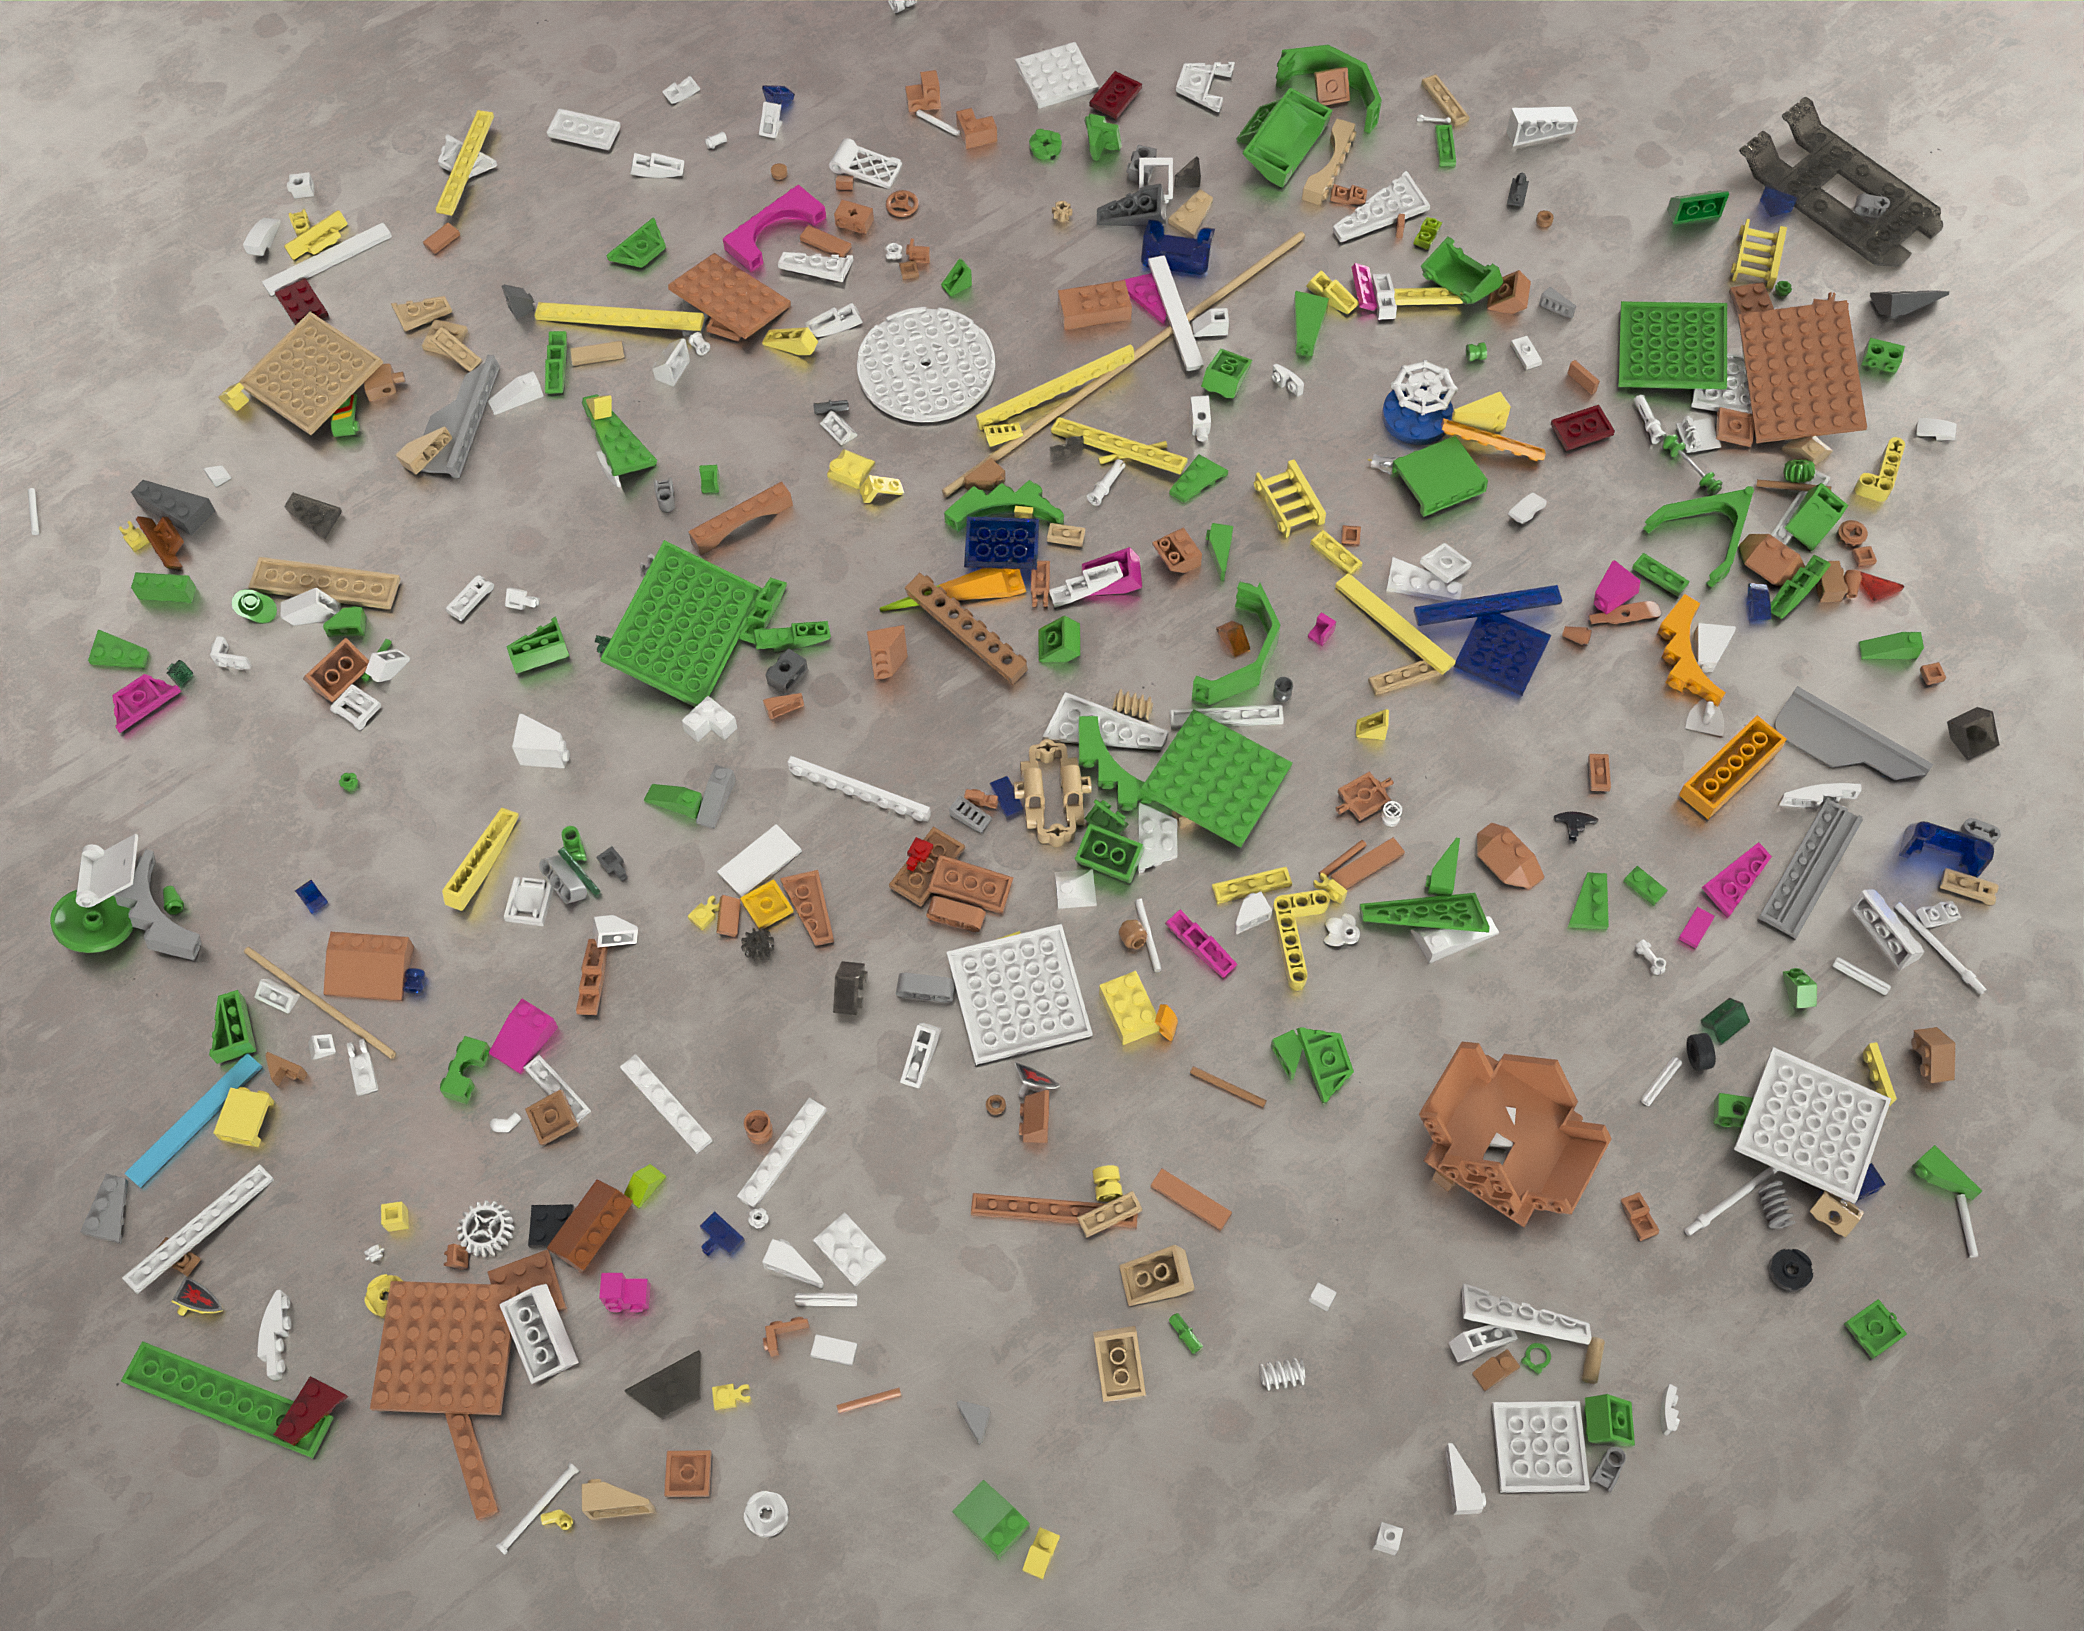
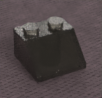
M1976 707L1947 721L1950 739L1967 760L2000 745L1993 711Z

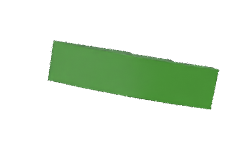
M549 331V345H547V359H545L546 394L563 393L567 356L566 331Z
M1813 555L1805 568L1800 567L1791 581L1787 579L1766 610L1781 619L1785 617L1811 591L1831 564Z
M770 577L755 599V606L747 617L748 622L740 633L741 640L755 644L754 630L767 628L784 594L787 582Z

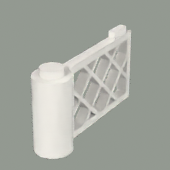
M846 138L842 140L830 161L829 168L836 174L844 172L890 189L903 163L900 159L888 158L859 147L854 140ZM861 153L866 155V158L858 159L857 155ZM877 159L880 160L881 163L874 165L872 160ZM869 162L870 166L863 168L861 163ZM858 165L860 169L852 170L850 167ZM893 165L896 166V169L889 171L887 166ZM884 167L886 172L878 174L876 169ZM873 170L875 174L872 176H868L865 172ZM888 176L890 180L887 183L881 181L880 178Z

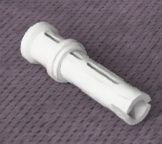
M1636 396L1634 402L1645 422V430L1651 436V442L1653 444L1662 442L1667 435L1662 431L1660 421L1655 419L1645 396Z
M1117 459L1104 478L1094 485L1093 491L1087 494V500L1091 504L1099 506L1104 495L1109 493V487L1126 466L1125 463L1120 466L1123 462L1122 460Z

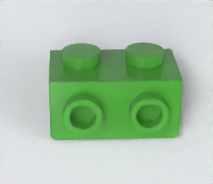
M1095 799L1094 807L1084 819L1092 825L1121 835L1129 825L1124 821L1126 817L1119 811L1116 813L1111 811L1110 808L1112 806L1103 799L1101 802Z

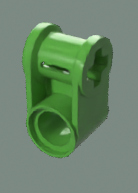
M574 826L565 827L561 836L566 862L570 865L571 862L587 861L578 829ZM575 835L574 839H568L570 836Z

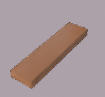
M1392 837L1331 874L1330 878L1347 890L1404 855L1405 851L1395 838Z
M1162 1168L1151 1183V1188L1220 1231L1232 1215L1230 1210Z

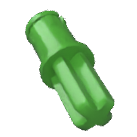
M1179 1313L1169 1318L1170 1324L1179 1335V1340L1182 1339L1192 1354L1198 1352L1203 1345L1192 1332L1193 1328H1189Z

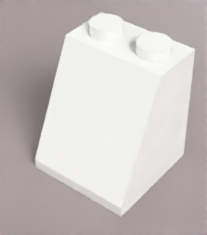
M519 714L512 746L519 764L524 766L565 768L566 761H569L570 751L567 750L566 741L563 740L561 733L524 714Z

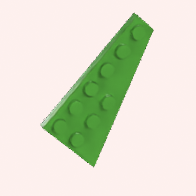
M1476 893L1362 903L1359 905L1362 919L1365 922L1489 933L1490 929Z

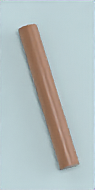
M1364 840L1359 841L1318 873L1319 876L1321 873L1328 876L1367 846Z
M900 1388L838 1404V1413L901 1396Z

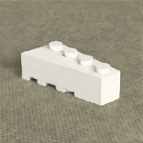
M1571 107L1512 108L1506 132L1512 145L1516 146L1575 133L1578 120Z

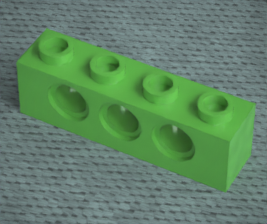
M1719 1093L1714 1099L1713 1123H1718L1723 1127L1738 1126L1742 1129L1753 1098ZM1733 1110L1738 1111L1741 1116L1736 1115Z

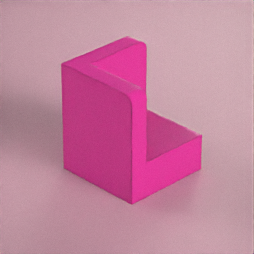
M1321 612L1317 617L1316 625L1309 632L1308 638L1323 646L1334 633L1337 621Z

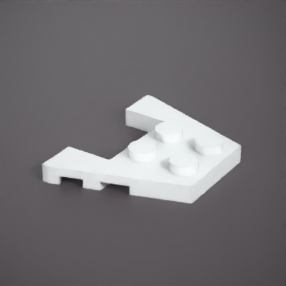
M1215 62L1214 65L1184 63L1176 86V92L1216 112H1220L1223 97L1210 95L1208 92L1214 74L1231 77L1235 62H1229L1228 64Z

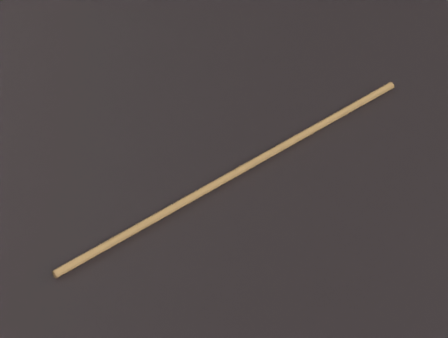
M1302 231L1298 232L1187 312L1188 322L1303 240L1305 234ZM1169 325L1134 351V360L1130 363L1123 364L1113 371L1100 375L1022 432V437L1010 440L942 489L943 495L948 497L965 485L964 477L987 460L992 458L996 462L1168 338L1173 334L1171 326Z

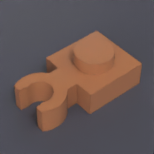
M966 789L964 798L975 806L984 808L985 805L989 808L997 809L998 796L985 795V792H981L978 789Z

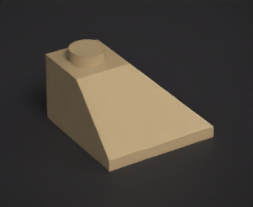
M1816 436L1793 439L1782 447V450L1792 459H1807L1812 461L1815 466L1833 452Z

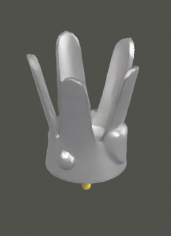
M1374 454L1372 460L1367 459L1372 461L1371 468L1380 469L1391 475V470L1388 467H1393L1391 462H1393L1395 457Z

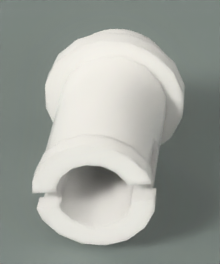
M723 131L711 137L707 136V139H705L706 146L712 149L721 143L727 142Z

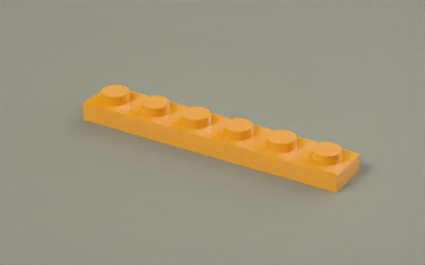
M1444 418L1441 423L1442 430L1448 435L1457 434L1465 440H1477L1481 445L1487 446L1490 444L1498 450L1504 451L1506 449L1517 456L1523 454L1534 461H1538V459L1543 461L1546 455L1545 449Z

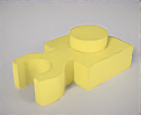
M127 522L129 525L128 529L119 527V530L124 535V540L134 552L150 543L139 527L135 529L132 522Z
M714 895L708 898L706 905L700 903L688 915V919L702 931L716 918L713 912L719 911V903L717 905L712 904L716 900Z
M734 1384L712 1387L714 1409L720 1410L737 1407V1400L744 1403L750 1402V1396H742L743 1391L750 1390L749 1385L743 1384L738 1389H735Z

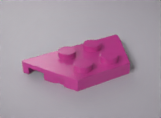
M1152 273L1124 279L1129 296L1164 324L1167 314Z
M143 674L112 695L115 705L116 729L121 733L179 694L181 690L176 685L171 686L163 680L154 679L152 676Z

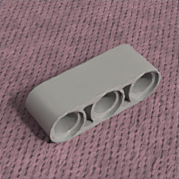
M557 855L540 860L539 868L541 873L565 903L586 898L587 890L585 885L562 856Z
M900 973L896 995L903 998L949 1003L953 1001L955 984L953 979L947 977Z

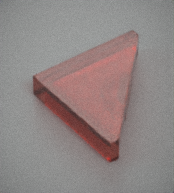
M1860 571V575H1862L1861 584L1873 601L1902 591L1904 588L1903 584Z

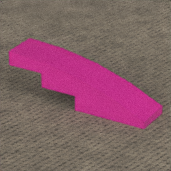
M1181 909L1165 922L1193 953L1222 978L1238 965L1212 936H1208L1196 922L1193 923Z

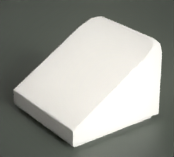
M222 465L204 468L206 475L215 487L231 479Z
M332 1034L311 1036L308 1042L312 1060L336 1052Z
M1317 1283L1308 1302L1328 1311L1337 1292Z

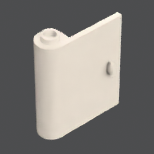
M137 834L106 850L93 844L86 845L82 849L76 903L78 905L92 907L133 885L138 842Z

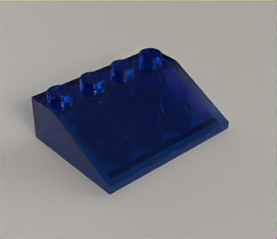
M967 517L964 567L1037 570L1039 519Z

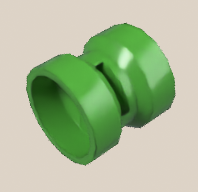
M1485 342L1478 343L1477 346L1473 344L1466 345L1465 351L1468 362L1474 361L1477 358L1479 360H1486L1487 347Z

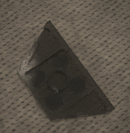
M700 1350L625 1389V1393L661 1420L701 1399L702 1354Z

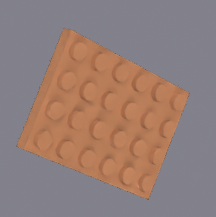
M713 253L668 284V290L744 339L791 307L790 300L716 253Z

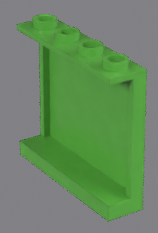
M1456 436L1393 460L1392 473L1398 472L1421 504L1420 513L1423 517L1482 494L1487 489L1488 479Z

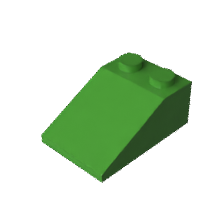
M1220 348L1206 368L1201 387L1206 388L1207 391L1222 394L1226 398L1234 399L1253 360Z
M982 1480L952 1511L998 1560L1030 1528V1523L985 1480Z

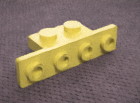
M337 210L285 244L284 248L293 260L306 252L313 255L319 254L324 250L323 248L337 242V239L341 237L338 231L345 227L347 222L342 213Z

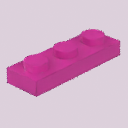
M1354 263L1351 269L1359 307L1374 311L1377 308L1369 267Z

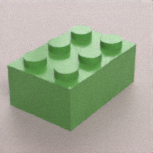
M1089 823L1075 856V861L1078 864L1131 884L1145 847L1139 842Z

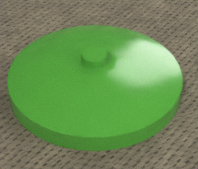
M74 890L63 896L51 912L50 924L54 937L66 948L78 952L95 953L114 948L122 943L134 928L129 918L131 908L117 905L114 895L92 907H82L76 903L77 890Z

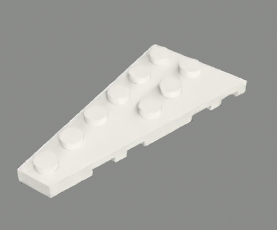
M1405 171L1399 179L1393 180L1391 185L1383 188L1368 199L1362 207L1359 206L1355 209L1353 214L1347 215L1335 224L1333 232L1338 240L1343 242L1397 222L1399 214H1405L1406 219L1426 212L1430 209V205L1408 172Z
M1065 692L1042 737V741L1050 739L1053 742L1078 743L1079 716H1098L1100 734L1105 746L1162 750L1169 731Z

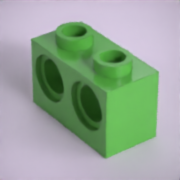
M1870 338L1865 347L1862 365L1896 373L1902 363L1905 346Z

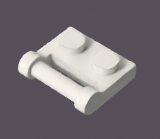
M351 684L331 705L330 711L341 715L353 723L355 728L361 730L381 707V704ZM344 704H347L361 715L357 718L342 707Z

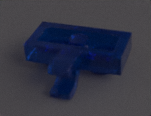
M715 1211L700 1225V1229L710 1237L701 1246L702 1252L707 1256L714 1252L717 1245L731 1255L745 1241L744 1237Z

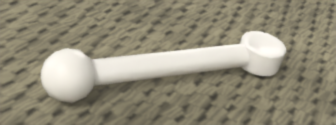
M1423 115L1417 116V121L1419 122L1428 120L1445 122L1446 124L1451 123V118L1449 117L1443 119L1424 117Z

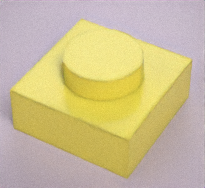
M1015 506V522L1032 524L1033 507Z

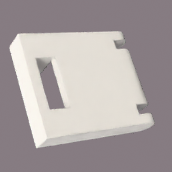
M514 877L504 914L505 921L544 926L553 887L548 882L546 889V880L525 877L522 878V886H520V878ZM518 912L533 914V917L517 916Z

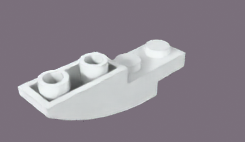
M276 1290L266 1308L258 1339V1357L264 1362L267 1361V1376L273 1381L282 1380V1372L285 1371V1364L283 1359H281V1351L284 1350L282 1337H288V1329H291V1319L287 1311L290 1308V1299L281 1290Z

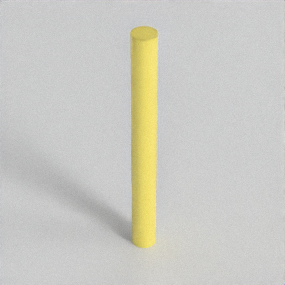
M1163 441L1148 446L1164 449L1167 448V442ZM1111 454L1099 457L1098 461L1101 465L1127 457Z

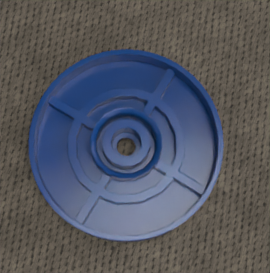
M1421 387L1420 389L1426 391L1427 387ZM1394 390L1387 395L1382 410V420L1387 431L1396 439L1411 445H1427L1443 438L1446 435L1441 428L1443 418L1451 420L1453 415L1451 401L1448 404V409L1426 413L1425 415H1421L1419 412L1416 413V411L1407 407H1401ZM1402 391L1404 396L1407 397L1406 392ZM1441 394L1439 398L1441 400L1444 399L1446 394Z

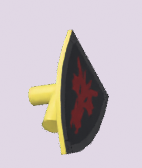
M187 1276L184 1277L171 1301L180 1306L177 1313L181 1316H184L188 1309L201 1314L223 1312L220 1302L213 1293Z

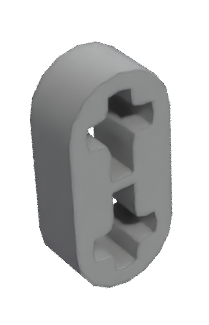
M1968 818L1961 826V831L1966 837L1988 845L1996 843L2001 836V832L1996 826L1974 818Z

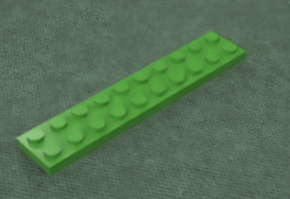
M143 1341L121 1379V1382L312 1459L333 1420V1417L330 1415L324 1416L315 1425V1428L293 1446L273 1434L294 1401Z

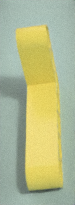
M1324 890L1281 895L1274 900L1272 913L1289 987L1295 991L1302 990L1307 981V969L1295 918L1326 912L1330 896ZM1316 900H1322L1324 903L1319 904ZM1297 903H1303L1305 906H1298ZM1278 906H1285L1286 909H1279ZM1287 923L1290 927H1284L1281 924ZM1286 941H1292L1294 944L1288 945ZM1289 959H1296L1298 962L1292 963ZM1293 977H1300L1302 981H1296Z

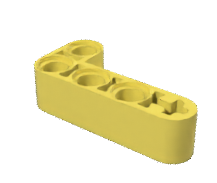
M1893 437L1889 440L1883 452L1877 475L1863 473L1854 487L1858 495L1880 502L1887 500L1894 487L1905 448V442L1901 438Z

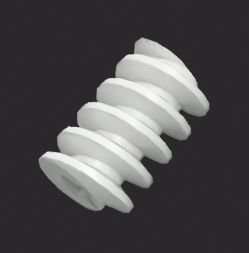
M1302 1357L1300 1358V1363L1296 1358H1293L1291 1365L1287 1359L1283 1361V1366L1279 1361L1275 1362L1274 1367L1268 1362L1266 1369L1263 1364H1259L1262 1386L1265 1385L1268 1391L1271 1390V1384H1274L1276 1389H1279L1281 1382L1285 1388L1288 1387V1381H1291L1294 1387H1296L1297 1380L1302 1385L1305 1383L1306 1376Z

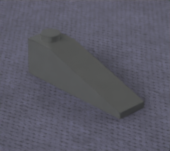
M1161 184L1144 186L1133 194L1129 193L1118 201L1114 200L1097 208V225L1152 226L1166 224V203Z

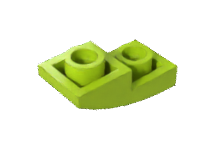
M1426 217L1413 244L1429 250L1441 228L1442 222L1437 221L1435 218Z

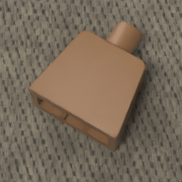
M382 364L364 382L369 402L395 394L397 392L396 383L405 382L404 372L394 373L391 364Z

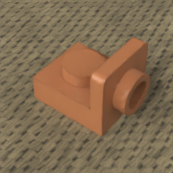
M911 238L910 245L907 244L906 255H909V261L916 260V263L930 264V247L915 246L914 239Z

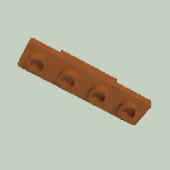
M137 516L136 521L162 560L163 565L168 569L181 570L182 565L177 559L176 553L184 541L169 517L162 516L156 525L152 518Z

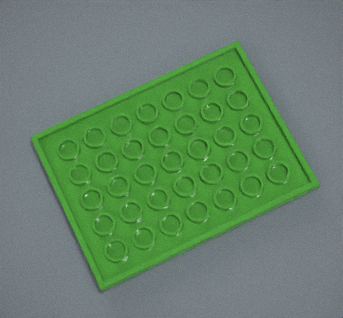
M664 540L600 661L696 707L707 696L710 697L740 637V633L747 623V617L755 606V599L763 588Z

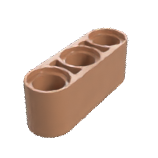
M934 896L926 916L935 922L971 932H980L986 912L978 907Z

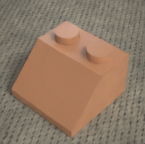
M1520 270L1502 277L1503 284L1489 294L1487 309L1509 314L1526 309L1531 281Z
M1049 1090L1025 1096L1024 1103H1020V1116H1024V1121L1019 1123V1135H1023V1142L1048 1143Z

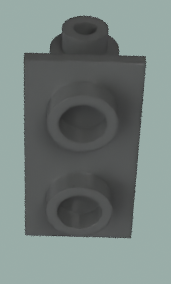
M1519 173L1516 178L1512 179L1507 204L1524 206L1529 181H1526L1525 173Z

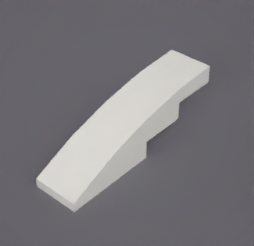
M1118 561L1083 570L1082 576L1065 580L1066 585L1050 589L1049 595L1054 608L1091 595L1122 578L1123 574Z
M1833 783L1799 788L1784 793L1779 801V805L1818 809L1820 804L1824 803L1827 798L1838 803L1840 798L1856 799L1861 792V784Z

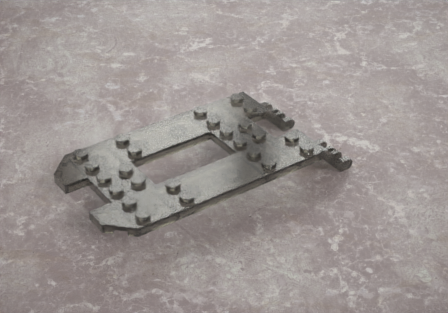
M1803 97L1800 103H1796L1789 111L1782 114L1783 120L1789 124L1796 144L1810 153L1794 167H1791L1779 158L1771 136L1765 131L1758 133V137L1752 138L1747 142V146L1744 145L1739 149L1740 154L1746 157L1754 179L1875 266L1902 265L1912 254L1900 245L1917 230L1929 239H1932L1943 228V220L1940 217L1941 208L1822 125L1814 103L1808 97ZM1836 174H1839L1869 195L1888 198L1890 205L1887 209L1889 210L1871 224L1821 187Z

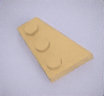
M1201 189L1198 190L1168 218V223L1194 240L1202 220L1213 202V197Z
M445 296L427 298L422 302L413 303V300L406 301V304L400 305L391 303L404 331L452 313V309Z

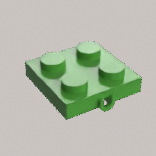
M1879 1299L1844 1323L1872 1359L1907 1335L1905 1330L1896 1321V1315L1893 1312L1890 1313Z

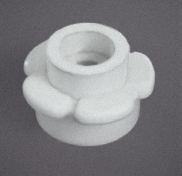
M762 1208L758 1210L753 1209L749 1213L748 1222L751 1226L762 1228L768 1223L769 1216L766 1210Z
M380 1244L372 1246L364 1252L366 1255L365 1260H371V1262L379 1260L383 1257L382 1253L385 1249L381 1248Z

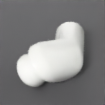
M514 1112L507 1120L494 1118L490 1121V1127L495 1132L507 1133L517 1125L521 1117Z

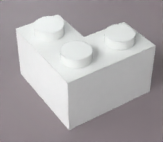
M709 696L681 720L684 731L697 742L710 730L723 740H726L737 729L735 717Z

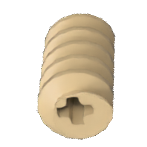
M1120 689L1115 696L1112 710H1115L1117 707V712L1121 713L1124 709L1125 715H1128L1131 711L1133 717L1139 712V718L1141 719L1146 714V720L1149 721L1153 703L1150 696L1145 701L1143 694L1137 699V693L1130 697V691L1123 695L1122 689Z

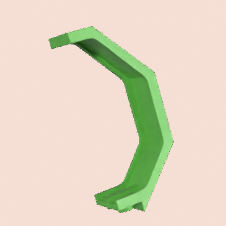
M1328 44L1282 50L1281 58L1277 63L1278 72L1276 74V87L1280 89L1293 76L1314 74L1315 72L1346 66L1348 68L1349 86L1359 92L1367 110L1364 131L1369 134L1378 124L1382 99L1366 63Z
M1240 581L1237 587V601L1235 604L1237 608L1256 614L1267 635L1257 660L1216 680H1208L1196 675L1193 681V701L1211 706L1260 684L1278 644L1281 626L1261 583H1259L1258 587H1255L1250 583Z

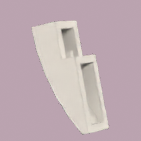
M634 153L630 174L652 178L682 176L684 160L652 153L651 157Z
M263 218L258 221L250 230L243 243L246 253L263 256L266 248L271 247L281 221L271 218Z
M1373 274L1372 280L1378 319H1396L1397 306L1390 274Z
M851 303L838 311L834 307L809 320L805 325L815 337H821L845 331L863 322L857 308Z

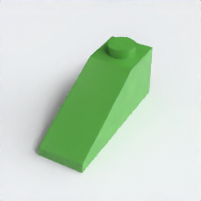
M1212 523L1211 530L1207 529L1206 540L1209 541L1208 549L1221 581H1224L1233 526Z
M1899 632L1859 641L1858 643L1861 659H1917L1924 649L1921 632Z
M652 784L644 798L645 802L697 819L703 800L700 792L685 787Z
M1455 838L1433 867L1431 875H1427L1425 887H1428L1429 895H1452L1460 838Z
M1936 1145L1911 1166L1915 1169L1916 1174L1927 1182L1959 1195L1964 1194L1969 1199H1975L1982 1192Z

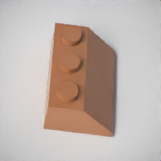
M904 625L867 631L874 679H885L893 676L907 659Z
M345 638L303 677V680L318 694L333 702L366 672L369 660Z

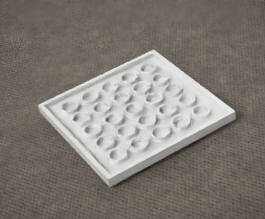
M1062 924L947 951L975 1065L1092 1036V1030Z
M1773 1047L1734 1150L1855 1203L1858 1199L1891 1098Z

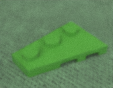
M1198 454L1172 486L1169 494L1182 502H1186L1200 493L1206 486H1211L1220 477L1228 475V470Z
M98 629L88 661L93 665L145 669L149 652L141 646Z
M1587 872L1568 927L1608 929L1607 873Z

